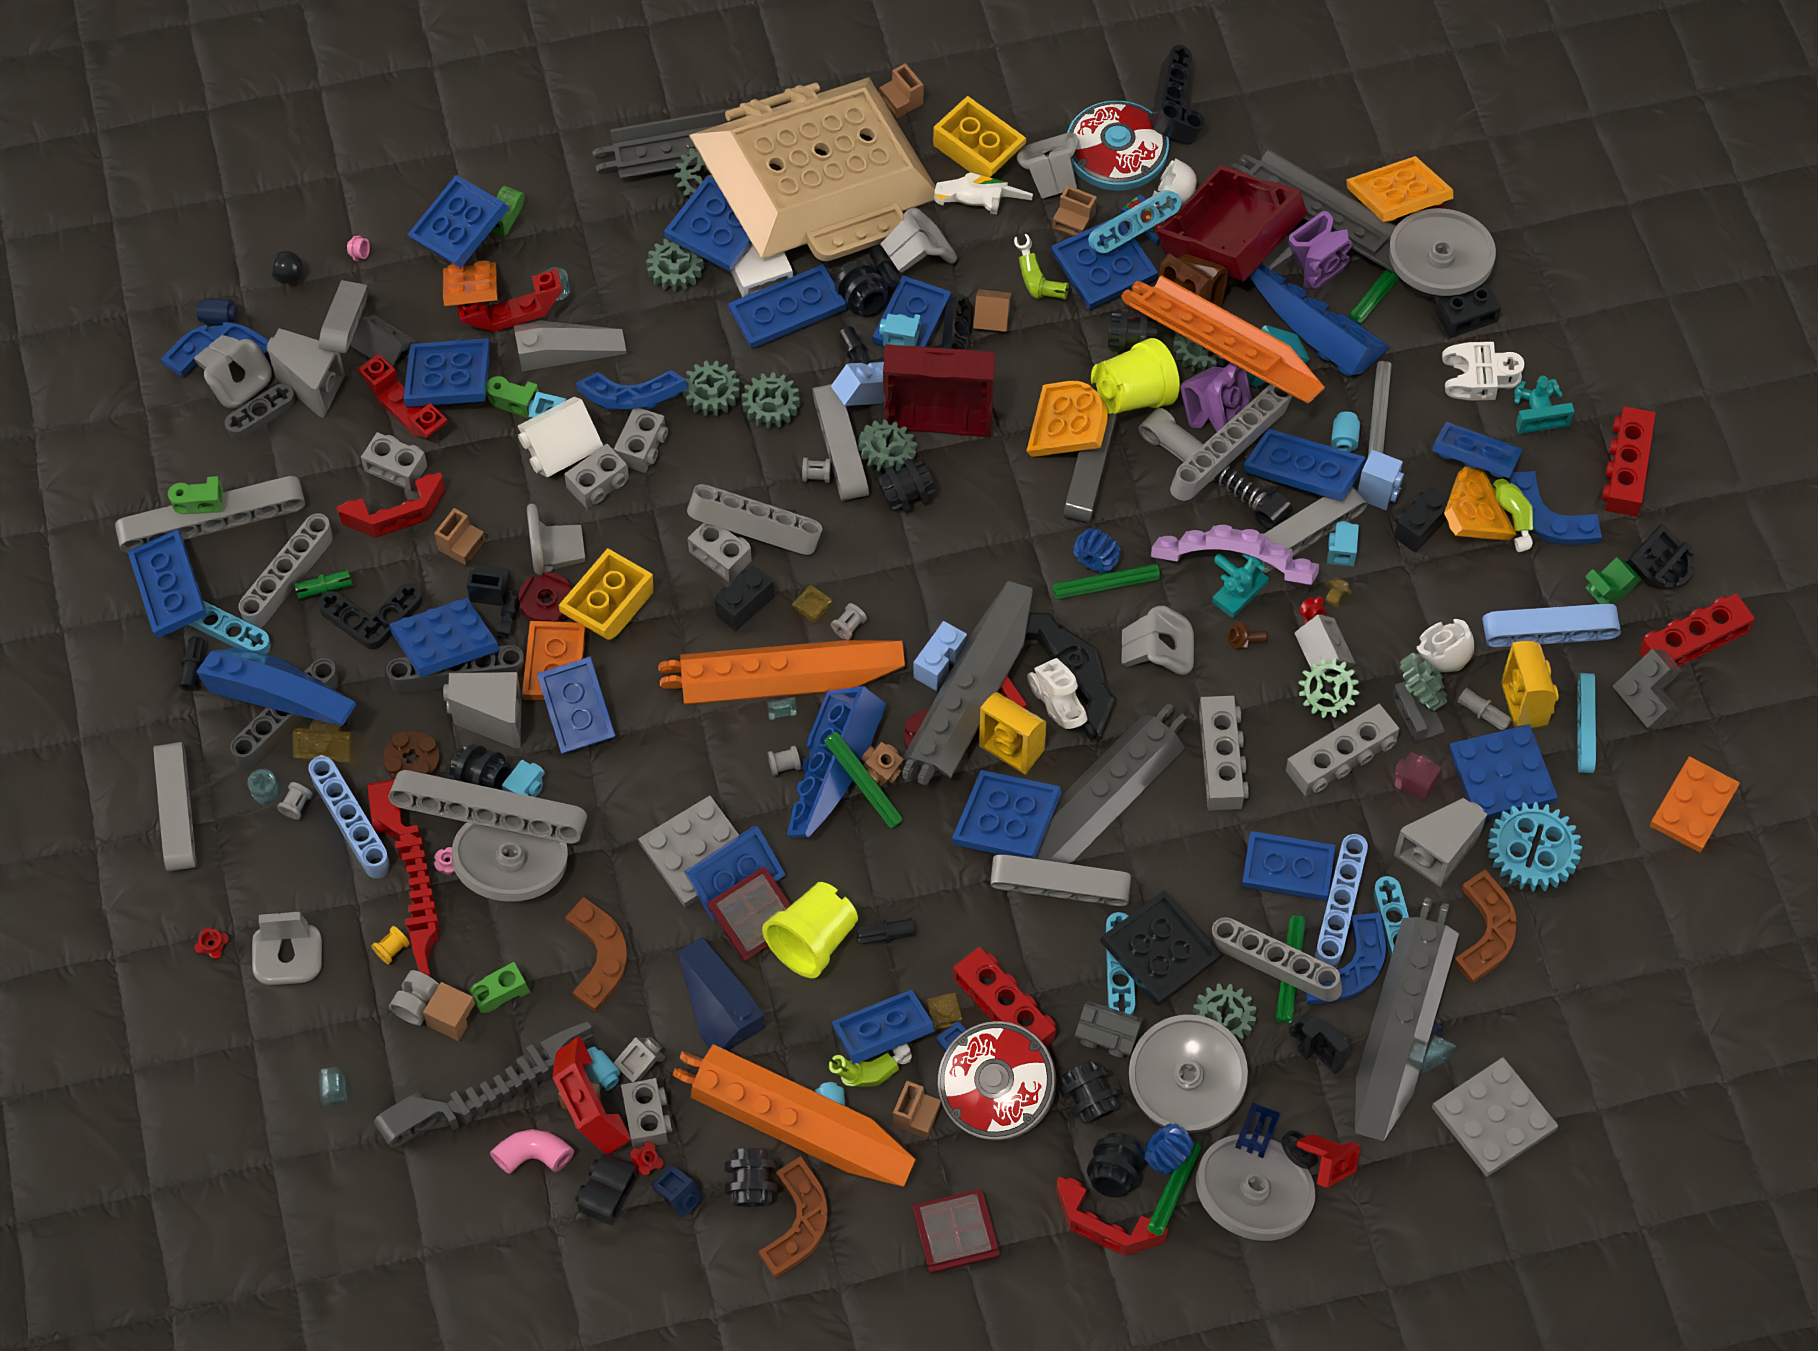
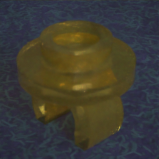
M1334 578L1333 581L1327 580L1325 583L1331 589L1326 598V603L1334 607L1338 606L1342 595L1350 596L1352 593L1348 588L1349 584L1339 578Z

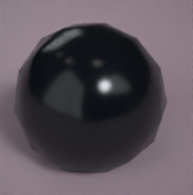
M291 251L279 252L276 256L271 276L281 284L295 283L303 273L302 260Z

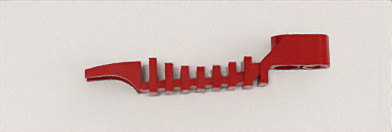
M395 779L368 783L373 829L376 834L385 833L396 841L395 848L399 850L398 857L405 862V871L410 875L408 881L412 891L409 892V896L413 902L412 905H408V910L412 915L411 918L405 919V926L409 928L408 935L411 939L419 972L431 977L428 957L433 946L439 941L437 931H440L422 838L420 837L417 825L408 827L403 825L401 808L396 807L389 801L388 796Z

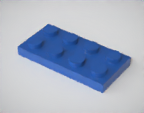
M822 264L728 303V310L749 347L753 349L846 310V304L843 297L835 291V284Z
M1268 428L1244 463V472L1343 501L1362 472L1366 463V457Z
M178 529L128 551L153 634L157 639L208 616L183 537Z

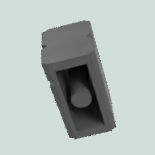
M1088 1000L1083 1007L1075 1037L1081 1039L1080 1043L1084 1046L1097 1048L1100 1045L1108 1048L1109 1054L1125 1058V1055L1131 1056L1144 1019Z

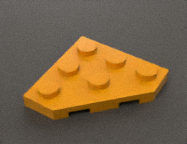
M1465 466L1457 474L1444 512L1449 522V528L1455 536L1511 540L1516 535V532L1504 509L1497 503L1496 493L1484 469Z

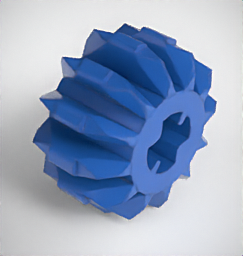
M1088 528L1076 539L1073 546V554L1078 558V562L1083 563L1086 568L1092 569L1094 573L1099 571L1104 574L1110 571L1112 567H1115L1119 561L1121 548L1116 544L1117 540L1109 537L1108 533L1105 534L1100 529Z
M1169 1123L1163 1129L1159 1128L1158 1132L1152 1135V1138L1146 1142V1148L1143 1150L1144 1159L1154 1171L1156 1170L1159 1174H1169L1173 1169L1177 1170L1179 1165L1185 1163V1159L1191 1155L1190 1150L1193 1148L1194 1143L1188 1135L1189 1133L1183 1127H1180L1178 1124Z

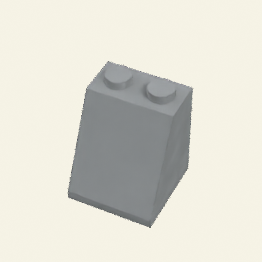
M279 328L276 335L270 338L267 345V352L271 359V366L273 367L275 377L280 383L290 385L297 398L319 417L324 418L345 377L340 353L319 349V340Z
M517 672L449 673V684H444L443 697L444 701H447V714H452L454 724L510 747L520 748L522 695Z
M1462 798L1404 826L1400 831L1394 856L1439 887H1442L1480 839L1487 813L1478 804Z

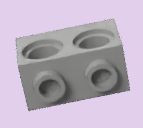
M634 408L614 447V451L624 460L628 468L646 473L649 465L654 464L658 454L657 448L659 443H664L668 433V428L665 427L664 416L641 408ZM641 450V452L634 453L633 451Z
M378 432L361 456L365 472L410 491L415 487V480L420 479L427 468L425 453L415 445L408 446L399 442L394 436H385Z
M605 444L564 474L567 489L586 509L593 504L600 503L608 493L615 488L622 487L629 479L627 464L608 444ZM607 469H614L610 472L605 471ZM586 484H592L590 487H584Z
M703 523L688 537L689 552L729 583L752 561L749 543L742 537L737 538L729 530ZM708 539H716L713 542L706 541ZM729 554L737 555L735 557H727Z
M656 1078L621 1085L630 1137L632 1139V1148L640 1149L646 1142H652L655 1146L667 1144L666 1133L672 1132L669 1114L663 1115L661 1106L667 1105L664 1087L658 1088ZM643 1096H649L652 1098V1100L646 1104H641L638 1102L639 1098ZM648 1123L657 1125V1128L653 1131L643 1130V1127Z

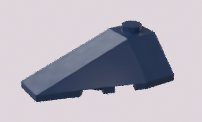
M703 937L678 951L698 1030L709 1049L715 1044L729 1051L765 1029L764 1014Z

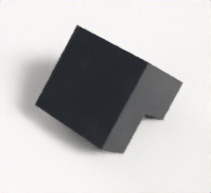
M475 564L474 571L470 570L466 585L470 602L504 607L511 578L509 568Z

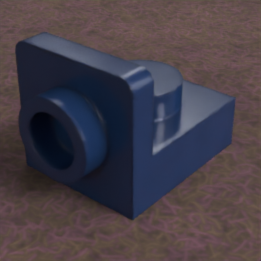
M673 1165L650 1184L654 1192L670 1203L676 1213L682 1218L703 1199L694 1181Z

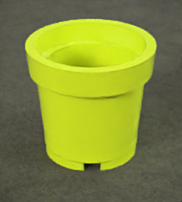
M1156 338L1146 339L1135 344L1131 350L1095 364L1091 372V384L1096 383L1097 392L1103 398L1108 414H1118L1148 406L1151 408L1169 406L1176 401L1179 394V374L1174 358L1168 348Z
M824 882L815 884L785 911L777 912L762 926L765 941L777 958L792 971L807 978H816L821 974L830 961V955L858 921V915L852 903L846 897L841 900L835 894L838 890Z

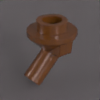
M1236 622L1229 629L1227 638L1233 649L1248 648V643L1268 642L1267 631L1249 632L1248 624Z

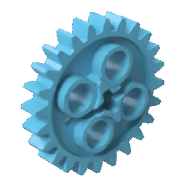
M1524 802L1521 811L1513 805L1510 814L1503 811L1500 817L1501 820H1495L1494 828H1491L1489 833L1491 839L1487 843V847L1491 848L1488 857L1496 858L1492 866L1493 868L1502 867L1500 877L1511 876L1509 880L1510 885L1518 880L1520 881V889H1523L1527 883L1530 884L1531 891L1533 892L1537 885H1540L1543 891H1546L1548 883L1557 888L1559 879L1566 882L1569 874H1574L1575 865H1578L1581 858L1578 855L1581 853L1582 846L1577 845L1581 837L1580 835H1573L1576 825L1567 826L1568 816L1562 819L1558 817L1559 809L1550 813L1549 805L1546 804L1543 810H1540L1537 802H1534L1533 808L1529 809ZM1542 826L1543 831L1532 865L1528 868L1526 867V862L1537 827ZM1519 828H1527L1530 832L1524 833L1520 831ZM1547 836H1553V837H1555L1558 841H1557V842H1552V841L1548 840L1546 837H1547ZM1511 852H1519L1523 857H1515ZM1538 861H1547L1551 866H1543Z

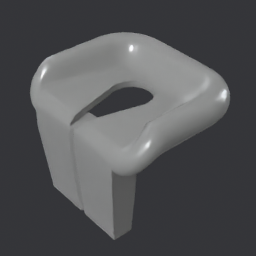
M1065 133L1026 145L1018 151L1017 161L1023 168L1030 169L1041 198L1062 193L1067 185L1077 188L1071 157L1077 147L1078 137L1075 133ZM1051 151L1047 156L1043 154L1045 152Z
M917 208L908 209L903 215V221L881 243L900 272H904L926 255H938L948 263H954L957 260L956 253L939 228L927 215Z
M221 335L194 357L196 363L205 370L204 378L220 403L226 408L236 409L246 404L269 384L272 377L270 363L259 346L250 339L239 341L238 339ZM233 360L245 371V377L241 382L236 383L232 379L228 364Z
M532 503L527 506L531 553L536 574L542 576V573L551 572L553 569L586 562L581 525L546 526L539 521L537 506Z
M1156 606L1148 612V615L1122 630V664L1129 667L1150 660L1179 675H1187L1192 671L1194 666V632L1188 619L1180 613L1166 606ZM1159 633L1170 635L1175 642L1174 650L1170 649L1159 639Z
M301 912L259 915L260 929L255 932L252 940V970L255 978L259 982L270 986L306 983L313 980L319 974L322 967V938L319 930L315 926L308 925ZM282 939H291L295 956L288 963H283L278 959Z

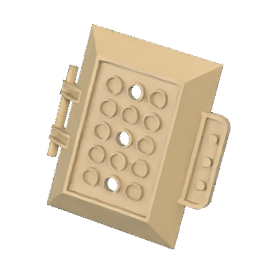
M870 77L819 93L820 88L817 83L807 86L798 85L795 88L786 89L784 93L759 101L754 99L748 103H741L740 107L725 111L726 119L731 122L689 135L761 259L807 244L817 259L831 261L881 244L898 224L903 221V211L935 201V184ZM865 134L866 136H870L872 140L865 141L860 137V135ZM815 150L826 151L827 155L821 156ZM769 165H778L782 168V170H773L772 168H770Z

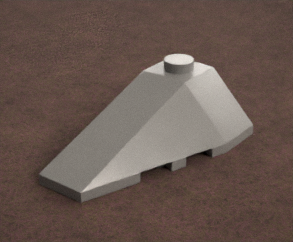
M540 320L514 326L522 371L627 354L622 329Z

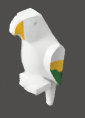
M970 172L965 177L956 180L938 182L934 191V200L940 205H944V202H960L970 206H984L991 214L997 215L1001 198L1012 197L1032 200L1033 194L1007 186L1008 182Z

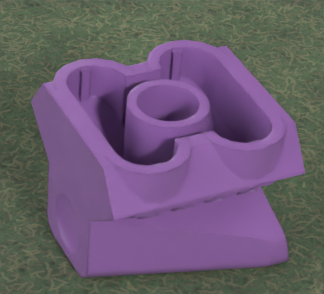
M1327 211L1319 213L1289 235L1288 242L1293 260L1304 271L1303 287L1318 289L1343 271L1350 260L1346 253L1350 250L1353 243L1348 237V230L1331 232L1333 217Z
M1231 362L1224 368L1210 367L1184 381L1180 386L1188 423L1192 428H1202L1210 419L1216 432H1218L1245 408L1252 399L1246 370Z

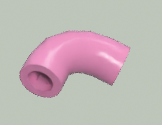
M536 1129L516 1132L500 1142L490 1152L493 1160L508 1174H511L520 1164L530 1159L540 1160L553 1172H558L570 1162L574 1154V1150L561 1138L549 1131Z

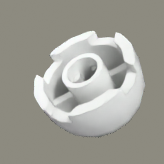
M1176 158L1174 161L1172 160L1160 178L1162 181L1158 191L1169 190L1177 193L1181 198L1182 206L1196 192L1197 178L1192 168ZM1154 190V193H1153L1152 196H1154L1155 194H1157V193H1159V192H1157V191ZM1166 197L1165 204H1163L1162 206H1157L1154 203V206L1157 208H1161L1163 206L1170 208V202L1173 201V199Z
M1454 619L1455 624L1443 626L1442 622L1436 623L1419 637L1421 643L1417 646V650L1424 661L1429 660L1430 664L1436 670L1438 669L1439 672H1457L1461 670L1474 653V638L1469 626L1463 620Z

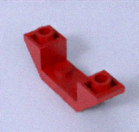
M558 269L532 276L535 292L492 306H487L486 302L457 305L461 322L496 332L544 317L563 291Z
M379 353L358 368V372L378 402L413 436L428 438L448 423V420L431 403L426 406L405 407L403 400L405 387L398 381L396 370Z
M441 472L427 474L421 479L415 480L419 499L408 500L402 503V505L390 509H381L372 515L368 514L363 498L349 500L343 505L337 506L341 524L378 538L428 521L445 492Z
M577 1037L556 1052L552 1078L577 1129L603 1153L611 1155L632 1139L619 1114H606L584 1070L593 1061L582 1038Z
M1059 1176L1056 1193L1071 1231L1123 1256L1164 1244L1168 1228L1166 1227L1160 1236L1150 1233L1148 1226L1152 1217L1146 1218L1141 1215L1130 1236L1122 1227L1115 1224L1109 1226L1101 1222L1091 1212H1080L1086 1198L1087 1189L1083 1188V1185L1073 1178H1067L1066 1180Z

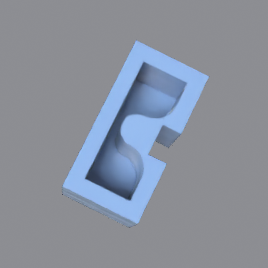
M884 362L869 363L868 365L863 363L846 364L831 385L844 406L882 404L884 402Z
M1375 450L1371 451L1363 467L1358 487L1359 494L1368 504L1387 511L1390 502L1395 503L1401 491L1400 485L1404 477V473L1401 472L1403 461Z
M943 621L913 662L914 679L938 691L949 675V663L954 666L967 643V634Z

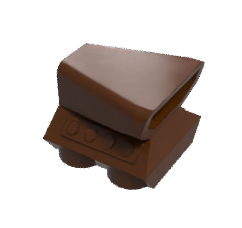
M1169 253L1161 263L1159 278L1162 275L1221 308L1229 270L1222 265L1189 254L1176 258Z

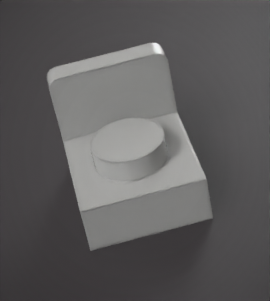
M635 1037L616 1059L614 1065L632 1082H638L656 1061L662 1062L666 1057L660 1052L662 1048L654 1039L650 1037Z

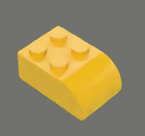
M969 96L962 100L933 127L934 147L967 171L986 177H991L1026 144V137Z
M607 548L559 604V610L562 614L605 639H613L654 593L653 574Z
M1534 641L1513 642L1501 685L1514 728L1530 724L1531 728L1547 726L1551 714H1554L1555 702L1559 698L1557 687L1555 684L1553 685L1551 680L1549 661L1545 660L1539 643Z
M995 692L980 707L979 747L1026 775L1045 750L1046 721L1002 694Z

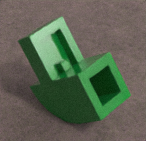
M1616 557L1602 572L1592 569L1585 576L1590 582L1585 588L1600 604H1615L1630 593L1642 581V578L1625 560Z

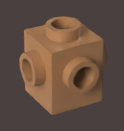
M883 742L875 749L870 746L860 758L864 762L862 765L879 787L887 781L892 783L902 771L898 766L904 760L893 746L885 745Z

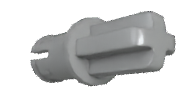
M1469 688L1462 692L1457 703L1476 714L1479 720L1484 718L1500 730H1506L1512 721L1511 717L1491 705V700L1486 701Z

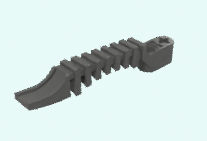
M585 1022L561 1031L540 1042L544 1049L542 1052L547 1058L546 1061H543L533 1044L528 1046L526 1049L534 1067L530 1068L523 1056L519 1057L516 1061L521 1074L517 1075L512 1066L506 1068L508 1081L504 1083L500 1075H496L493 1077L496 1088L492 1090L486 1081L480 1084L483 1094L479 1097L472 1087L465 1090L468 1096V1101L463 1102L457 1091L450 1094L452 1100L448 1103L426 1099L421 1092L414 1093L379 1114L374 1120V1124L390 1148L402 1145L440 1121L447 1122L452 1131L459 1128L457 1121L465 1122L468 1125L473 1122V1117L478 1115L481 1118L486 1115V1110L491 1108L494 1111L499 1108V1103L504 1101L507 1104L512 1101V1096L517 1094L520 1097L525 1094V1089L530 1087L533 1090L538 1087V1082L544 1080L546 1083L551 1080L556 1052L577 1037H581L583 1043L594 1038L591 1031L592 1027L589 1022Z

